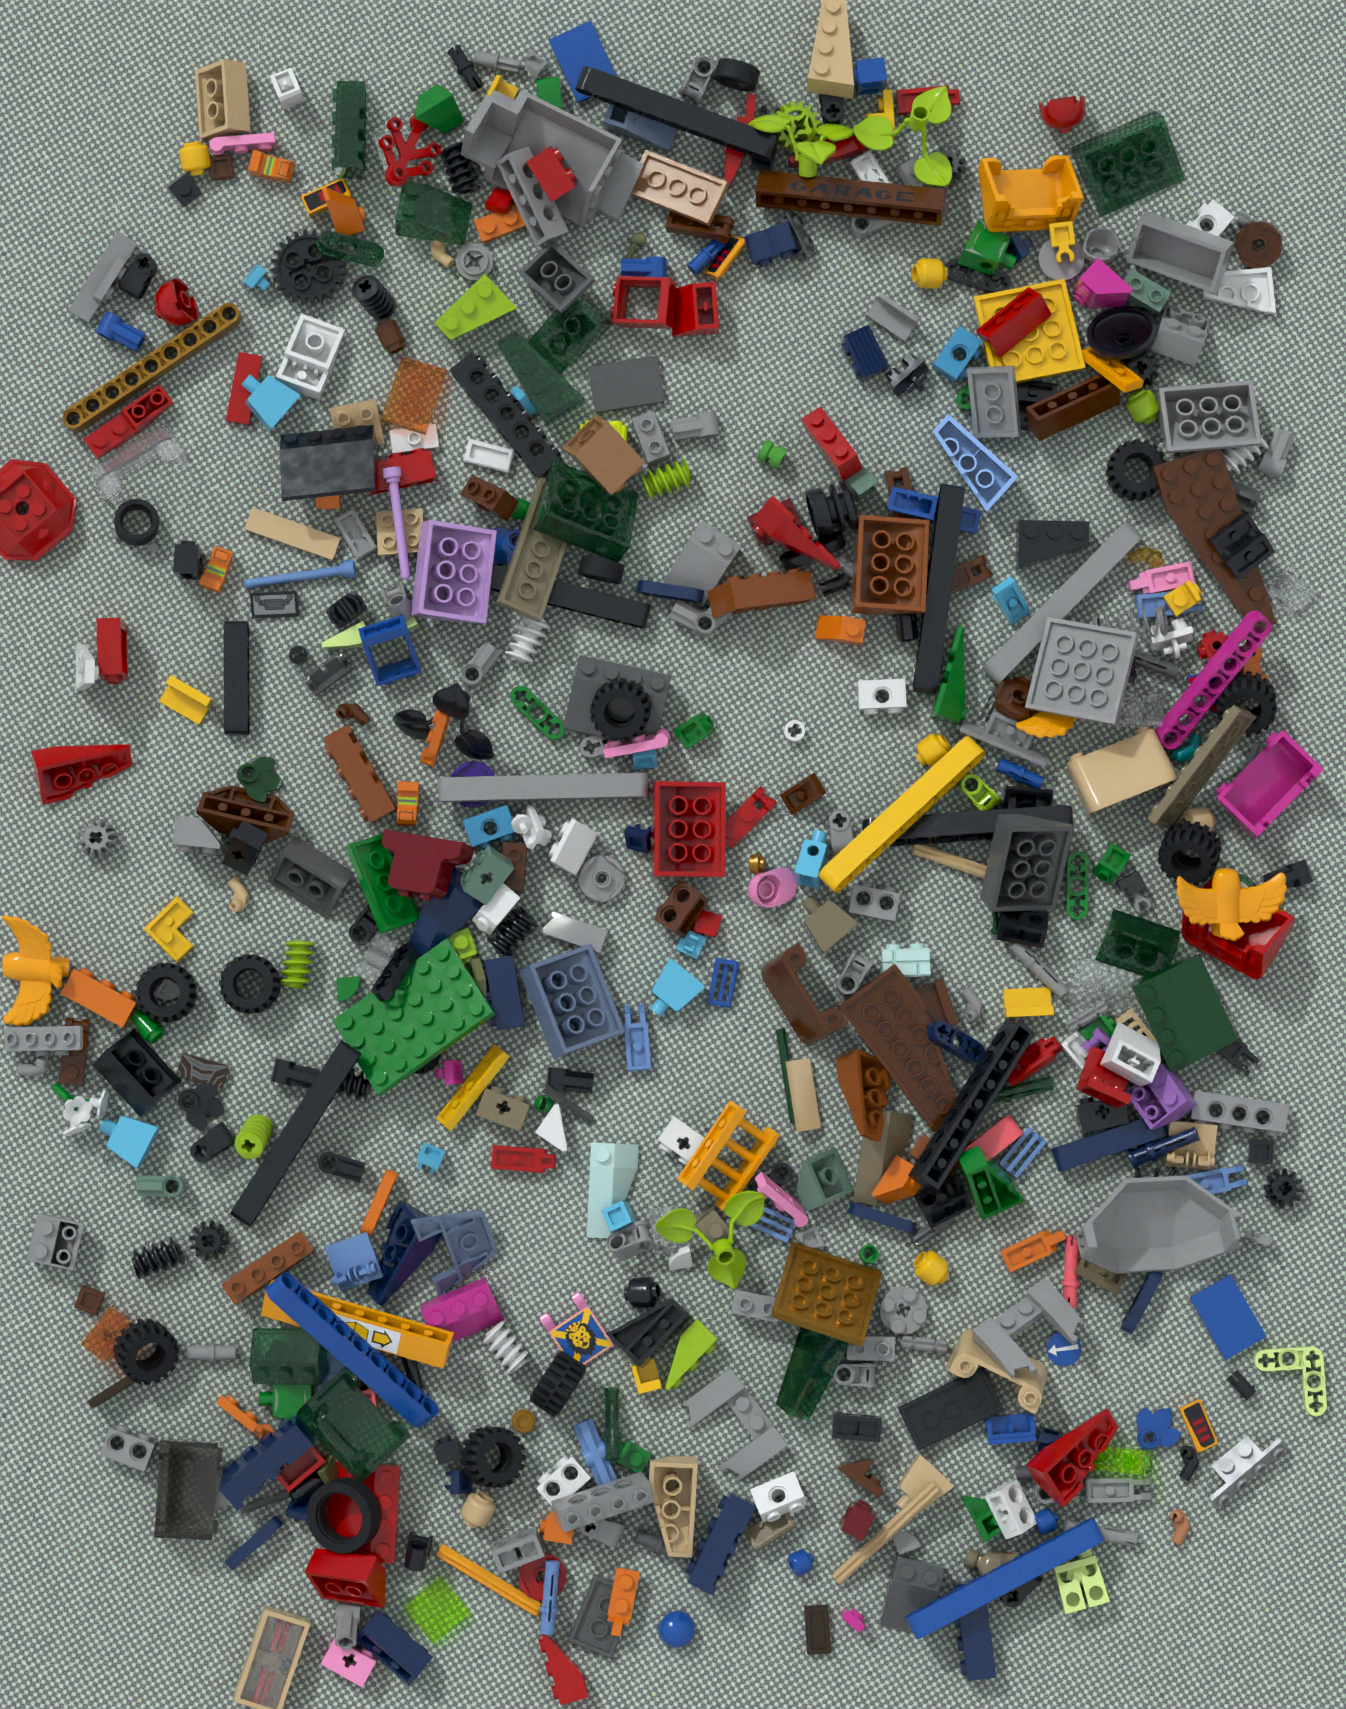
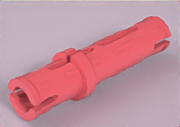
M1065 1235L1064 1281H1061V1285L1063 1286V1297L1069 1303L1070 1298L1071 1307L1077 1308V1286L1080 1287V1282H1078V1274L1074 1272L1079 1262V1247L1076 1236H1073L1072 1245V1236Z

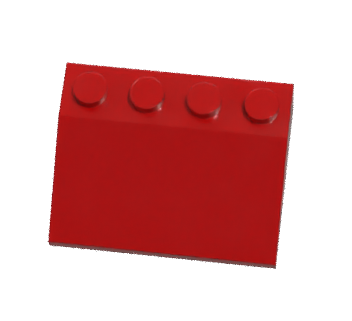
M655 781L652 783V877H725L726 782Z
M336 1461L338 1478H354L368 1486L376 1496L381 1511L380 1527L375 1537L369 1543L353 1552L360 1555H375L381 1563H395L401 1464ZM340 1493L333 1494L327 1502V1520L332 1529L345 1537L356 1536L362 1524L361 1511L356 1502L349 1496Z

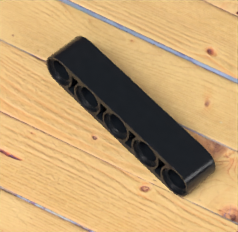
M224 621L225 736L249 735V622Z

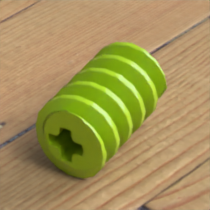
M685 458L682 460V466L675 461L673 469L666 464L664 472L659 467H656L655 475L650 470H647L646 478L640 473L646 494L651 500H654V492L663 497L664 489L669 494H672L673 486L678 492L681 491L682 483L688 489L692 480Z
M302 940L286 942L285 945L291 948V950L285 951L284 955L289 957L290 960L282 962L288 969L281 971V974L287 978L281 979L280 983L290 988L309 990L303 986L304 983L310 982V979L304 977V974L312 972V970L306 968V965L313 964V961L308 959L307 956L313 955L315 952L308 947L316 945V943Z
M254 1114L246 1119L235 1139V1148L242 1157L254 1159L262 1154L272 1135L273 1124L267 1116Z

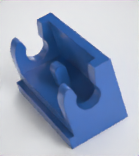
M1033 1413L991 1416L985 1419L988 1445L1037 1441Z

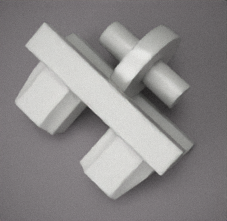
M1184 618L1172 621L1173 631L1168 632L1166 636H1162L1158 624L1157 634L1155 637L1151 636L1150 640L1152 652L1163 649L1164 655L1172 653L1175 659L1180 658V651L1187 649L1186 643L1193 641L1192 634H1194L1192 626L1188 627ZM1156 625L1150 628L1152 635L1155 634Z
M528 804L525 815L518 814L511 822L514 832L522 834L527 848L534 849L536 844L546 846L552 837L550 830L543 829L546 823L544 816L538 815L535 807Z

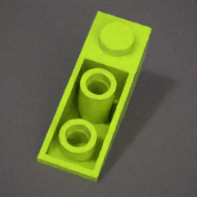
M698 1318L680 1335L665 1385L667 1391L671 1387L675 1390L684 1381L681 1376L687 1370L692 1372L701 1363L698 1359L704 1353L709 1355L717 1347L715 1343L717 1337Z

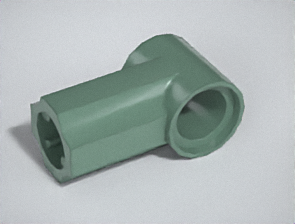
M138 1175L136 1182L137 1196L178 1197L186 1190V1182L180 1176ZM172 1180H176L179 1184V1189L175 1193L170 1192L168 1188Z

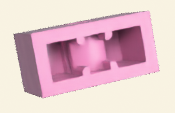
M334 1638L321 1665L363 1687L378 1659L365 1647L360 1649L353 1646L350 1650H343L336 1645ZM350 1654H353L355 1656L354 1661L357 1663L347 1664V1658L344 1655L348 1657Z

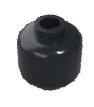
M652 1277L632 1278L628 1283V1287L624 1288L625 1300L629 1301L635 1309L653 1307L660 1300L659 1283L655 1282Z

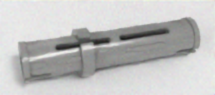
M1017 943L1011 945L1009 950L1058 999L1070 989L1038 958L1039 955L1036 952L1033 953L1026 945Z
M1066 1519L1064 1532L1081 1522ZM1098 1525L1105 1538V1542L1135 1548L1138 1537L1137 1532Z

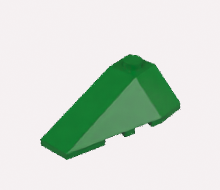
M958 625L931 714V718L958 725L960 720H965L968 707L964 706L966 701L963 626Z

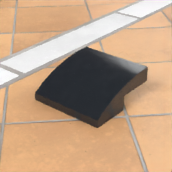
M1033 380L1016 384L1021 430L1030 431L1027 426L1026 407L1056 394L1057 384Z
M1246 511L1208 539L1221 560L1237 580L1275 553L1266 535L1260 532L1250 513Z

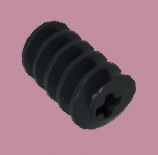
M463 142L454 143L443 149L440 153L441 158L445 159L443 165L447 168L446 175L451 176L448 181L450 185H453L451 191L454 194H468L481 188L480 185H473L478 180V176H470L471 173L476 171L475 168H468L467 166L473 161L465 159L461 155Z
M364 275L353 284V296L370 316L381 321L393 315L396 309L395 299L375 276Z
M520 906L521 911L512 910L514 919L508 916L505 918L508 926L504 924L499 925L502 933L494 930L495 940L487 938V941L503 955L506 953L512 956L513 952L510 947L512 946L517 949L520 947L517 939L525 941L526 938L523 933L532 934L529 926H539L537 921Z
M353 1068L337 1093L341 1095L346 1090L347 1098H350L355 1093L356 1101H359L364 1096L365 1103L372 1085L367 1078L364 1079L363 1071L356 1076L355 1068Z
M172 1237L169 1238V1245H166L161 1240L160 1248H157L152 1243L151 1251H148L145 1246L142 1247V1254H139L136 1249L133 1250L132 1262L138 1279H141V1271L147 1277L150 1276V1270L155 1274L159 1273L160 1267L164 1271L168 1270L169 1263L173 1268L177 1267L178 1260L182 1265L185 1264L182 1249L179 1243L175 1242Z

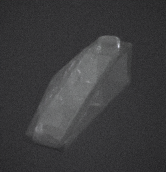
M1078 958L1065 1005L1087 1010L1092 1006L1095 1007L1100 1001L1105 1000L1110 1009L1141 1008L1132 985L1134 980L1143 976Z

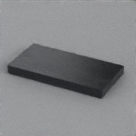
M984 1367L976 1369L975 1373L968 1378L960 1377L897 1407L918 1451L1004 1410Z

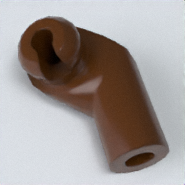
M357 703L340 704L335 711L338 718H355L362 726H365L371 720Z

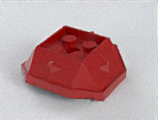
M11 459L0 468V555L5 560L37 562L74 530L78 500L46 463ZM23 504L29 505L28 513L19 515V507Z

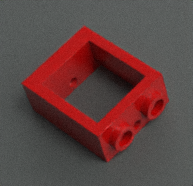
M617 276L616 283L613 285L614 306L611 307L610 311L612 322L618 327L673 329L677 283L667 277ZM629 287L660 288L657 320L626 319Z
M96 618L99 676L104 681H108V684H121L122 680H128L127 624L121 618Z

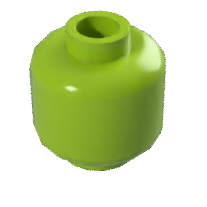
M1141 388L1127 397L1126 408L1136 423L1144 422L1147 425L1158 418L1156 414L1159 412V403L1151 390Z

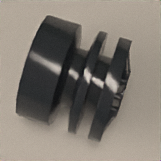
M845 481L838 482L839 493H837L835 486L830 484L829 496L826 497L820 487L805 491L810 519L818 539L833 535V524L837 523L841 532L846 531L845 521H847L850 530L857 529L856 506L852 493L849 491Z

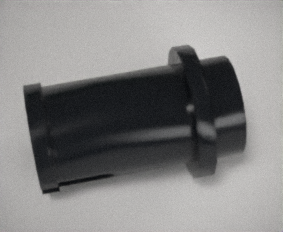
M837 573L838 576L818 583L824 597L842 589L844 591L847 590L846 587H849L850 584L845 573L841 575Z
M1237 1369L1233 1372V1375L1239 1382L1231 1375L1226 1380L1241 1394L1240 1398H1244L1247 1401L1256 1392L1255 1385H1251Z

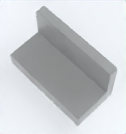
M883 293L878 295L877 301L866 315L868 319L904 343L919 321L917 316Z

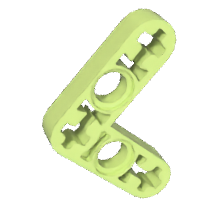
M1312 1346L1261 1349L1254 1354L1253 1363L1261 1371L1301 1369L1304 1409L1312 1416H1320L1326 1411L1324 1358L1320 1349ZM1313 1350V1354L1318 1355V1359L1313 1361L1314 1367H1319V1371L1310 1370L1306 1372V1367L1311 1368V1362L1306 1360V1356L1310 1355V1351ZM1274 1352H1278V1367H1275L1276 1362H1267L1266 1367H1263V1364L1258 1362V1359L1262 1358V1354H1265L1268 1358H1275ZM1285 1352H1291L1295 1358L1293 1364L1289 1366L1284 1365L1282 1362V1355ZM1312 1374H1316L1320 1379V1384L1316 1388H1311L1307 1384V1379ZM1308 1391H1321V1395L1316 1394L1317 1402L1321 1403V1407H1317L1316 1412H1314L1313 1408L1309 1407V1404L1313 1403V1395H1308Z

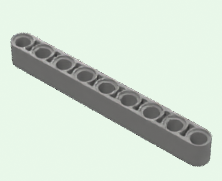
M1126 520L981 669L999 684L1041 642L1047 617L1063 619L1143 536Z
M648 773L438 778L439 802L442 803L649 797Z

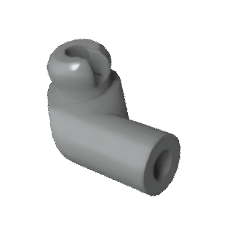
M968 986L960 993L967 1002L964 1016L968 1022H975L981 1016L982 1001Z
M38 1057L36 1064L18 1063V1075L37 1076L49 1070L46 1057Z

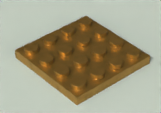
M792 1241L770 1317L862 1347L882 1271Z

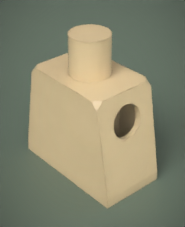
M918 1453L898 1484L905 1494L896 1504L903 1509L931 1482H935L941 1488V1492L923 1508L924 1510L951 1490L954 1485Z

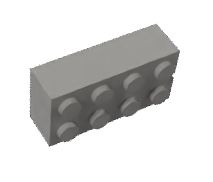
M1146 211L1138 220L1133 237L1135 240L1131 244L1127 262L1214 293L1222 283L1234 242Z

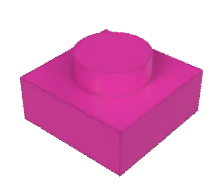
M846 1607L840 1614L859 1633L866 1626L862 1621L865 1617L855 1608L850 1611Z

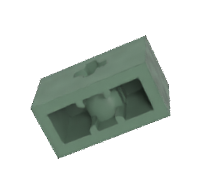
M1131 269L1124 280L1133 288L1127 301L1146 310L1156 318L1171 292Z
M488 845L484 851L481 850L477 854L473 866L470 869H466L462 874L460 881L462 889L481 903L487 905L514 870V866L509 858Z

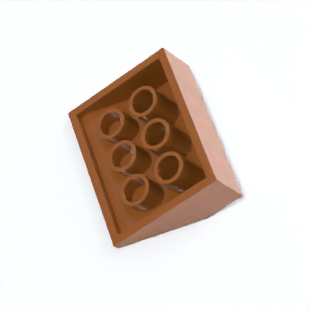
M859 515L856 520L857 529H855L851 613L870 615L925 613L930 520Z

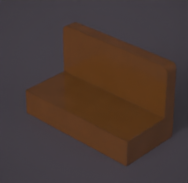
M944 979L916 988V992L925 1003L931 1023L945 1021L952 1026L958 1024Z

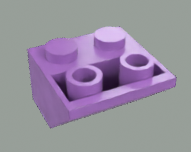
M1162 1063L1159 1065L1152 1083L1143 1086L1135 1084L1125 1092L1131 1095V1102L1150 1130L1179 1120L1198 1105L1175 1071L1170 1072L1169 1067Z

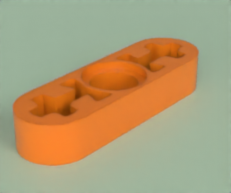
M389 1169L386 1170L362 1224L360 1233L367 1232L370 1237L372 1236L398 1173Z

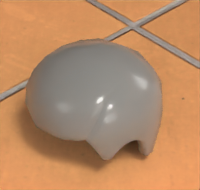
M1099 227L1090 230L1082 246L1084 257L1091 263H1094L1097 258L1105 264L1111 262L1118 252V237L1107 228Z

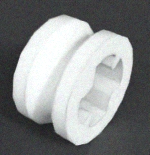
M792 720L786 724L784 735L789 741L798 742L804 737L805 727L800 721ZM793 725L799 726L798 730L801 729V734H797L796 737H791V733H788V728H792Z

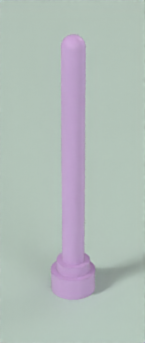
M389 467L382 469L383 479H386V483L389 484L401 578L409 580L410 568L398 486L400 477H402L401 467Z

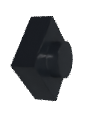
M184 174L168 187L183 208L201 194L199 188L187 174Z
M1249 1139L1247 1163L1273 1164L1274 1141Z

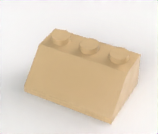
M223 59L195 70L199 139L238 136L251 132L246 63Z

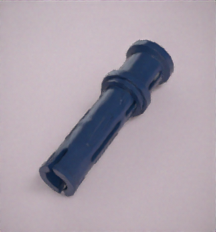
M1192 1127L1153 1143L1151 1141L1137 1149H1128L1127 1154L1133 1168L1138 1169L1139 1165L1149 1161L1156 1162L1159 1156L1200 1141L1196 1128Z

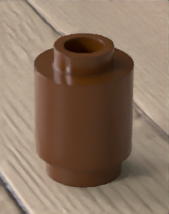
M386 318L377 323L378 327L375 329V332L384 351L392 355L406 347L404 344L405 339L396 320Z

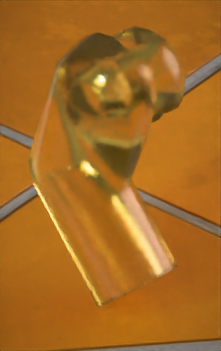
M1143 547L1127 554L1131 565L1142 560L1149 561L1153 567H1159L1163 564L1162 553L1149 547Z

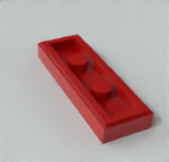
M239 352L226 422L250 426L252 411L245 404V401L251 393L241 384L250 374L256 380H259L262 356Z

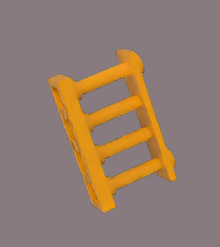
M731 1100L677 1178L678 1181L691 1190H694L698 1185L718 1198L714 1205L724 1211L725 1204L730 1197L744 1190L780 1137L779 1133L768 1126L762 1131L744 1119L747 1111ZM737 1126L758 1139L750 1151L730 1138ZM723 1146H726L744 1159L737 1171L717 1158ZM710 1166L731 1178L724 1190H721L703 1177Z

